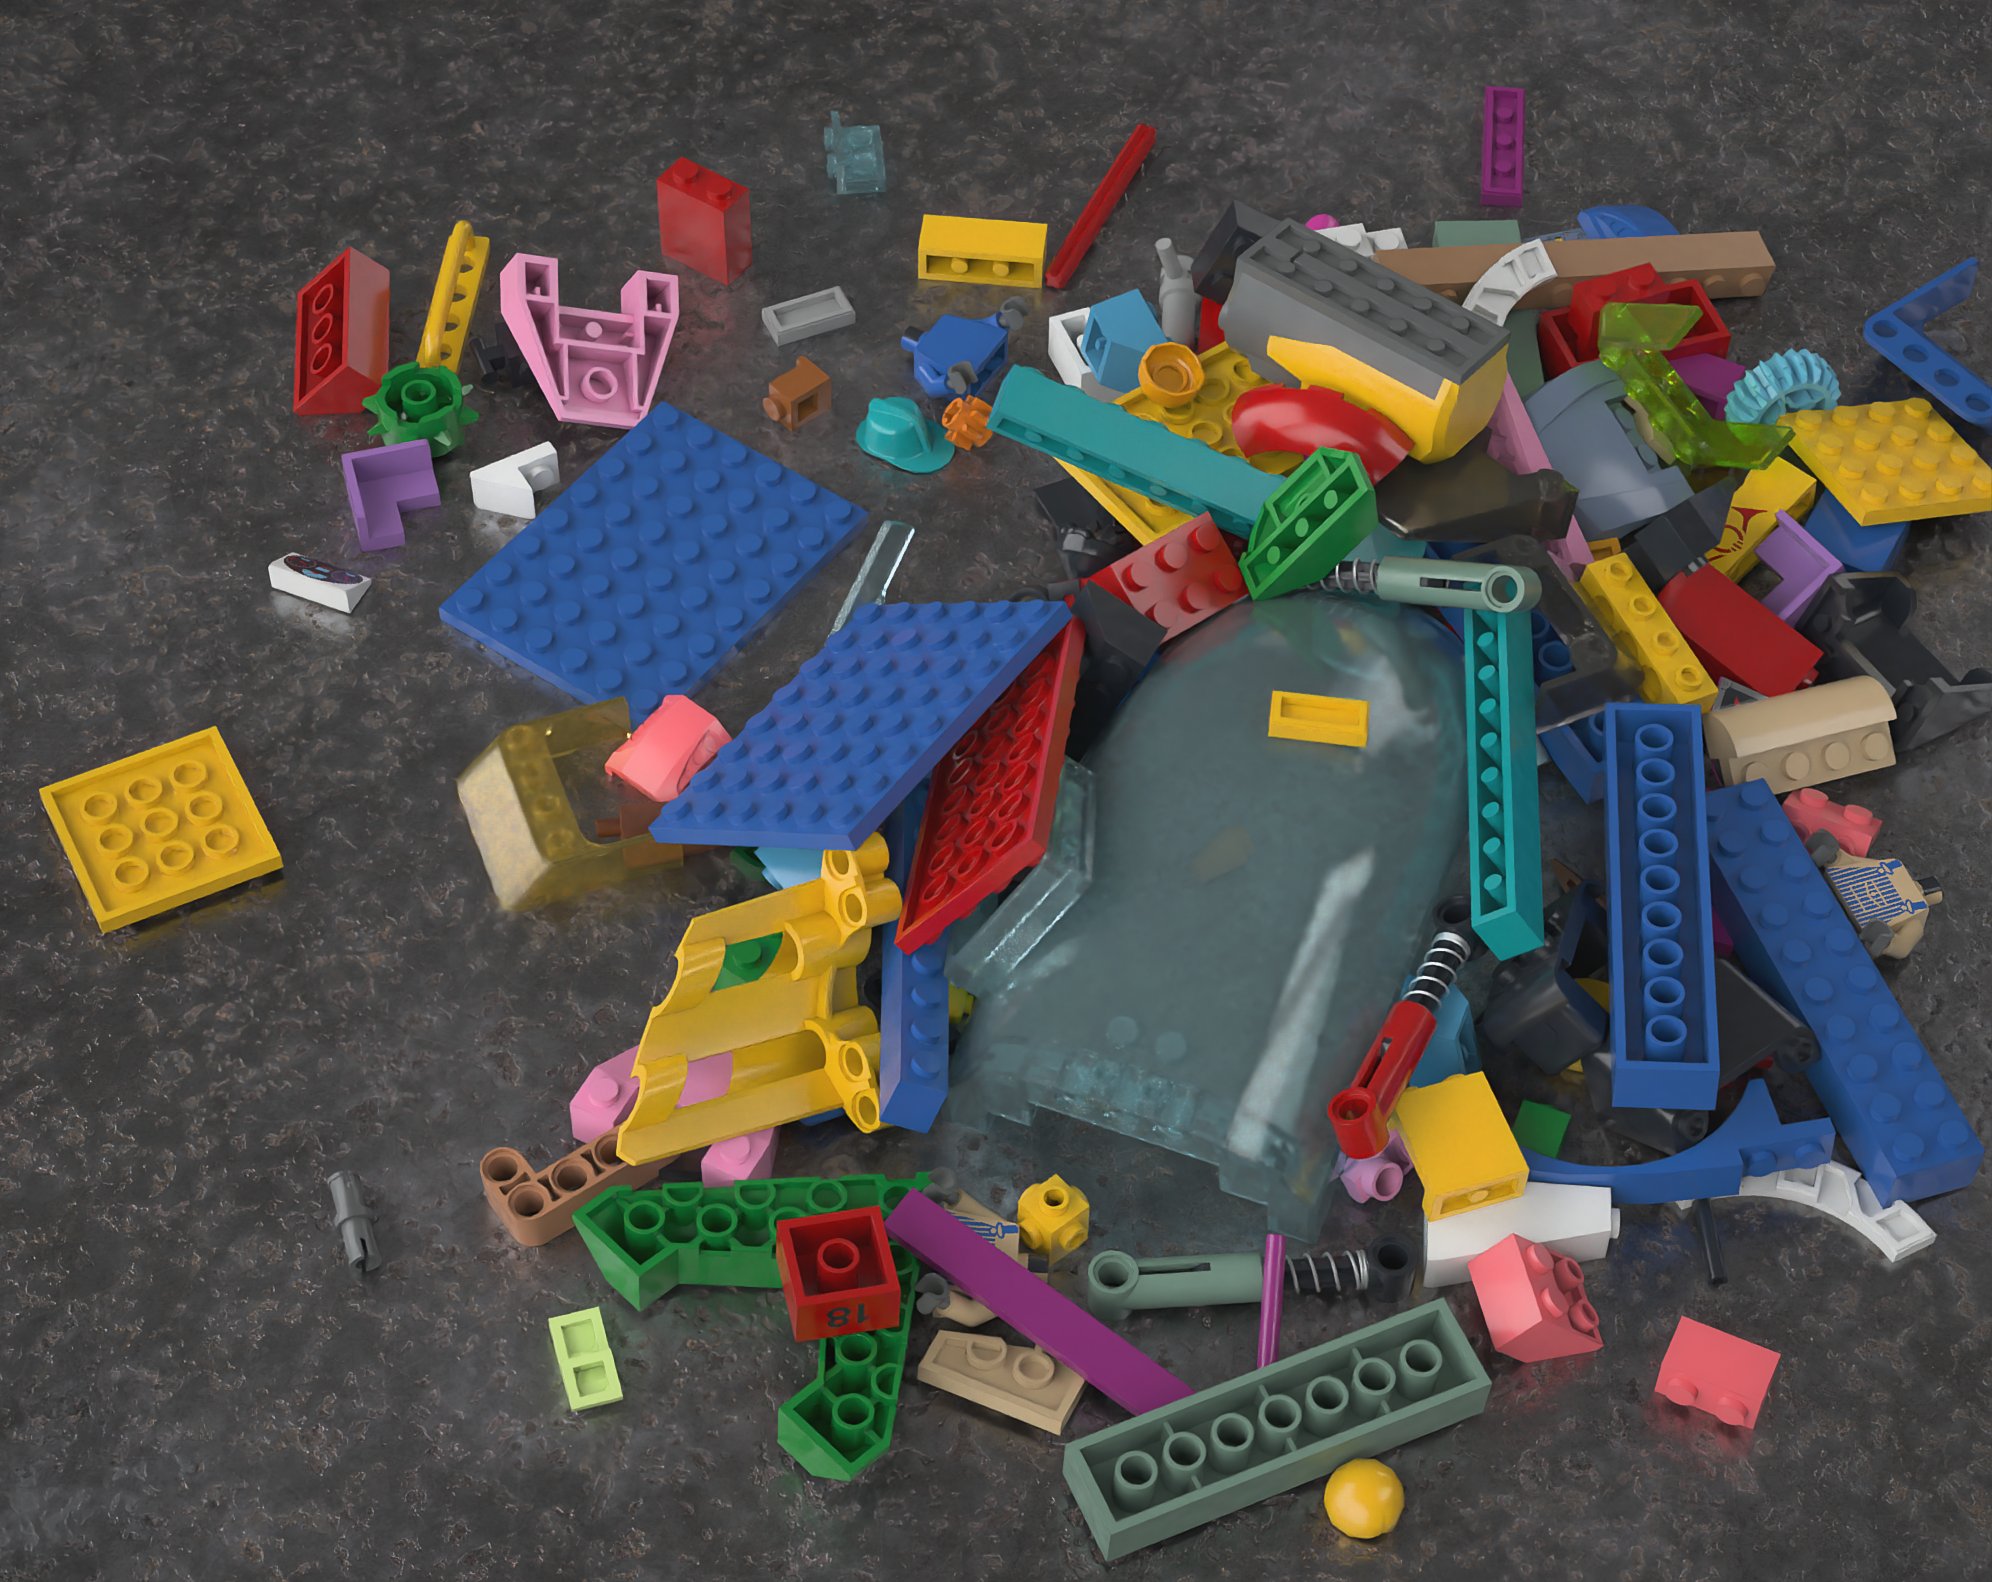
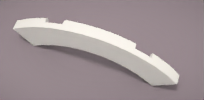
M1540 238L1512 250L1490 267L1473 286L1462 307L1503 327L1507 314L1518 300L1528 292L1551 282L1558 276Z
M1834 1160L1812 1169L1796 1168L1772 1172L1763 1177H1742L1739 1195H1731L1777 1197L1818 1208L1834 1215L1860 1231L1876 1244L1893 1263L1934 1243L1936 1238L1935 1232L1903 1200L1894 1201L1890 1208L1882 1209L1868 1182L1861 1178L1862 1173ZM1731 1196L1712 1197L1711 1200ZM1695 1199L1675 1202L1683 1210L1691 1207Z

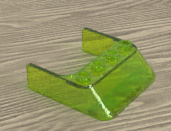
M1606 303L1599 312L1597 341L1598 349L1601 352L1599 358L1606 367L1617 373L1624 382L1623 388L1625 392L1642 405L1649 414L1648 421L1656 430L1664 433L1673 445V453L1686 464L1694 462L1702 465L1766 470L1794 438L1796 433L1790 426L1714 420L1660 352V350H1672L1701 318L1703 312L1699 306ZM1640 349L1645 351L1649 356L1645 355ZM1663 379L1668 381L1673 387L1668 385ZM1686 409L1691 411L1696 417L1690 414Z

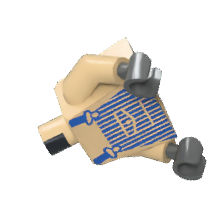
M1825 829L1816 831L1804 844L1806 848L1814 851L1811 858L1816 867H1821L1822 865L1826 867L1823 878L1871 959L1873 960L1883 954L1895 959L1907 957L1923 936V928L1929 912L1928 906L1942 901V890L1938 880L1933 876L1913 881L1901 861L1895 858L1876 860L1850 855L1839 848L1837 839Z
M941 1166L927 1175L929 1181L934 1183L923 1189V1194L936 1204L944 1201V1210L1047 1283L1049 1255L1019 1253L1020 1227L1016 1223L1007 1221L980 1204L962 1189H957V1176L951 1169ZM935 1270L934 1273L926 1274L915 1285L916 1291L925 1293L916 1302L919 1312L923 1314L933 1312V1317H947L968 1327H976L997 1317L996 1314Z

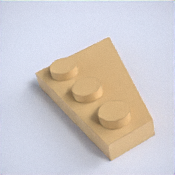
M939 1330L921 1360L917 1373V1379L1059 1436L1089 1383L1037 1344H1035V1348L1006 1345L1001 1337Z

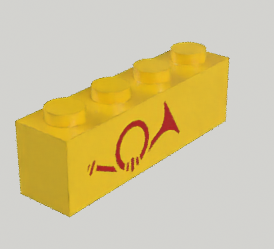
M1773 454L1762 466L1759 464L1755 465L1746 476L1744 484L1733 495L1720 544L1705 554L1710 561L1709 563L1737 584L1760 561L1756 557L1754 550L1779 527L1774 515L1782 509L1793 520L1798 522L1813 507L1817 480L1776 454ZM1668 581L1666 584L1662 586V590L1670 581Z

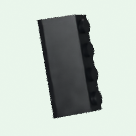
M1090 579L1069 609L1072 615L1075 614L1083 622L1086 629L1085 652L1081 658L1080 679L1076 685L1075 706L1072 710L1069 724L1070 734L1066 740L1064 751L1065 761L1075 768L1144 670L1168 632Z

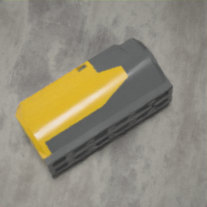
M1289 217L1237 258L1233 286L1219 314L1218 326L1223 330L1225 341L1229 348L1248 359L1252 372L1274 384L1285 383L1286 388L1307 389L1311 384L1344 393V401L1366 412L1372 407L1391 420L1415 443L1407 455L1425 465L1455 456L1480 431H1483L1501 398L1506 382V354L1511 335L1509 330Z

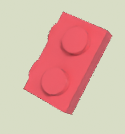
M1803 788L1802 790L1795 789L1784 801L1782 809L1804 846V843L1816 831L1825 829L1837 839L1841 850L1850 855L1866 858L1868 850L1877 839L1883 821L1873 818L1872 812L1857 805H1846L1844 807L1828 801L1829 798L1826 794L1815 789ZM1806 848L1809 855L1811 856L1814 853V851L1809 848Z

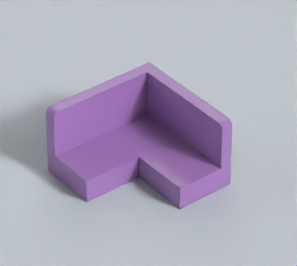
M427 439L341 454L347 493L362 553L405 545V535L399 513L441 505Z
M1780 509L1774 515L1779 527L1754 550V553L1758 559L1782 580L1760 603L1794 629L1795 624L1829 574L1847 572L1838 559L1784 510Z

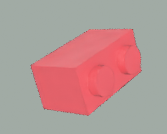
M1682 1316L1662 1362L1655 1391L1666 1395L1677 1404L1694 1406L1716 1415L1725 1423L1742 1425L1753 1430L1772 1384L1781 1354Z

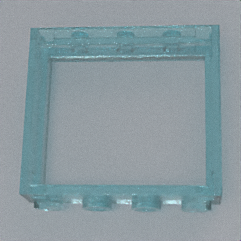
M1065 754V762L1061 768L1059 779L1060 790H1057L1047 851H1045L1040 859L1039 864L999 908V893L991 892L979 902L976 909L963 920L957 918L949 924L944 977L949 979L957 989L962 987L982 1001L987 999L1092 884L1098 776Z

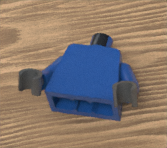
M1014 296L1007 299L1001 305L1000 312L985 319H964L949 314L943 315L929 332L912 325L909 326L903 334L901 348L914 354V377L929 398L939 399L944 397L950 402L957 398L965 401L968 395L976 398L981 395L1008 362V331L1010 328L1012 330L1021 329L1024 324L1023 317L1028 316L1030 310L1022 297Z

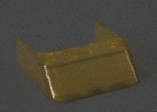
M624 696L510 726L459 775L456 782L458 797L496 900L507 910H528L683 866L682 844L656 843L651 832L608 844L592 843L585 839L579 830L552 758L629 738L631 736L629 706Z

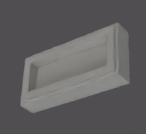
M836 286L763 308L762 320L777 346H781L854 324L855 311L840 286Z

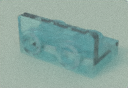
M831 111V126H824L825 151H833L832 154H826L828 178H836L837 195L886 192V177L879 125L841 127L839 111Z

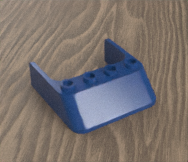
M1971 257L1871 316L1865 322L1863 336L1869 345L1956 414L1992 434V387L1932 341L1922 328L1927 322L1971 295L1980 263L1977 259Z

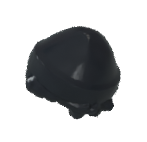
M1093 520L1086 527H1078L1073 522H1066L1057 528L1056 534L1058 537L1054 553L1058 556L1068 579L1088 578L1142 548V545L1128 534L1121 535L1117 533L1112 525L1102 529L1097 520Z

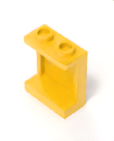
M1483 1071L1469 1075L1454 1074L1445 1078L1440 1083L1422 1088L1415 1086L1405 1088L1386 1125L1388 1130L1397 1128L1425 1189L1422 1208L1429 1223L1523 1196L1530 1170Z

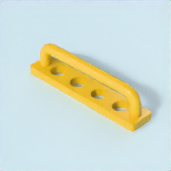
M461 220L456 223L452 235L448 238L416 362H419L420 368L439 367V365H442L455 373L457 377L491 250L490 239L488 237L474 236L473 226L467 220ZM461 265L473 267L468 272L460 273ZM454 294L466 296L461 301L452 302ZM446 323L458 325L454 330L444 331ZM441 352L451 355L449 358L441 360Z

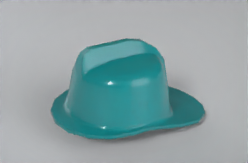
M906 397L873 398L869 403L867 418L860 423L856 431L857 443L863 451L913 473H931L941 470L951 462L955 453L954 444L944 438L948 431L937 423L924 418L918 405Z

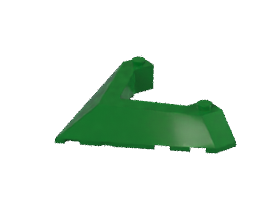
M932 1171L916 1172L915 1178L885 1179L884 1173L841 1175L840 1179H820V1176L734 1180V1186L703 1188V1182L663 1183L662 1190L632 1191L631 1185L610 1186L572 1213V1220L606 1281L641 1312L677 1284L783 1288L776 1259L777 1221L879 1205L884 1222L912 1187L923 1194V1189L934 1182L929 1181L927 1175ZM888 1236L901 1289L899 1326L821 1338L819 1343L818 1378L778 1408L777 1442L812 1476L852 1481L890 1450L916 1295L915 1285L918 1283L921 1260Z

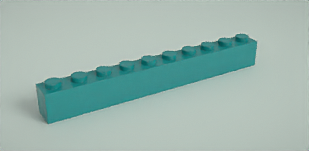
M1016 364L1013 365L1002 381L985 427L1194 518L1208 511L1218 528L1248 541L1250 540L1251 531L1263 502L1287 479L1282 475L1267 474L1258 470L1243 458L1236 456L1228 457L1214 451L1207 443L1201 440L1187 439L1170 432L1168 427L1160 422L1140 419L1129 414L1124 407L1118 404L1103 403L1087 396L1085 391L1077 386L1062 385L1050 380L1035 368L1020 367ZM1379 522V525L1344 558V561H1354L1358 557L1361 562L1371 563L1376 559L1380 564L1384 556L1387 555L1423 558L1427 542L1415 538L1414 534L1407 529L1390 527ZM1369 591V593L1379 597L1374 591Z
M1512 577L1508 580L1505 587L1506 595L1511 601L1516 597L1518 591L1517 584ZM1468 581L1463 583V589L1481 590L1482 583ZM1464 608L1471 920L1474 931L1500 961L1544 946L1531 609L1526 612L1500 613L1497 611Z

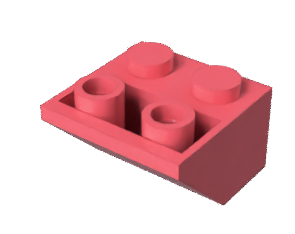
M1512 1233L1467 1263L1496 1351L1529 1363L1592 1352L1604 1346L1597 1328L1599 1325L1598 1315L1593 1306L1588 1302L1582 1284L1584 1282V1274L1573 1258L1559 1254L1540 1243H1535Z

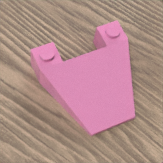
M516 253L500 273L501 313L558 421L631 430L648 414L679 317L678 275L638 270L621 289V314L559 306L558 259Z
M639 1045L594 1067L570 1103L573 1138L589 1143L628 1119L635 1106L640 1089L639 1078L630 1079ZM732 1052L688 1063L685 1086L674 1109L726 1095L732 1074ZM782 1125L712 1144L701 1161L703 1188L734 1186V1180L770 1179Z

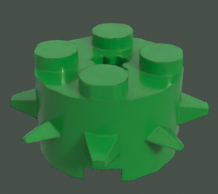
M419 362L400 365L386 373L381 379L382 386L377 394L364 398L362 402L364 407L378 415L379 422L367 432L369 436L381 434L386 446L427 439L431 458L444 455L453 448L463 445L466 439V424L477 422L480 417L479 413L464 405L463 397L474 388L472 384L461 385L457 375L445 366L420 368Z

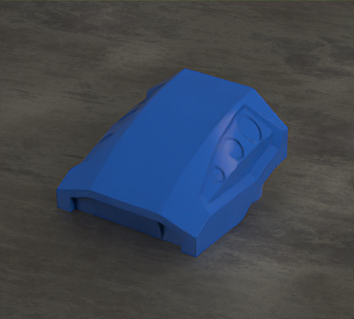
M1639 205L1597 206L1580 211L1577 217L1588 239L1681 235L1663 215L1649 207Z

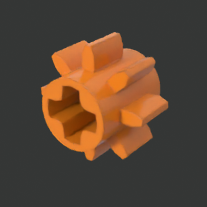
M968 395L965 401L961 398L953 400L946 408L942 417V425L949 429L944 438L967 451L970 450L972 444L976 447L983 446L994 432L985 428L989 419L988 415L993 407L978 397L975 398L971 395Z

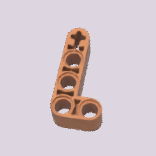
M623 1122L538 1173L534 1172L522 1154L510 1147H498L489 1151L480 1163V1173L486 1197L491 1207L519 1243L532 1247L543 1245L574 1227L572 1213L610 1186L631 1185V1189L634 1191L658 1177L659 1169L672 1163L680 1154L632 1166L616 1156L619 1127L624 1124ZM617 1161H624L619 1165H610ZM506 1177H513L507 1181H499ZM581 1186L580 1189L575 1191H568L572 1187ZM530 1212H539L536 1215L525 1217Z

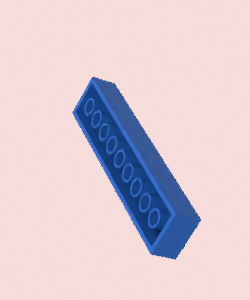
M1605 702L1602 733L1612 1107L1715 1110L1720 1076L1701 705Z
M1761 778L1705 792L1711 905L1734 943L1733 947L1752 981L1813 1031L1821 1059L1805 1069L1804 1072L1882 1209L1892 1207L1893 1202L1897 1200L1909 1203L1971 1185L1985 1155V1149L1765 779Z

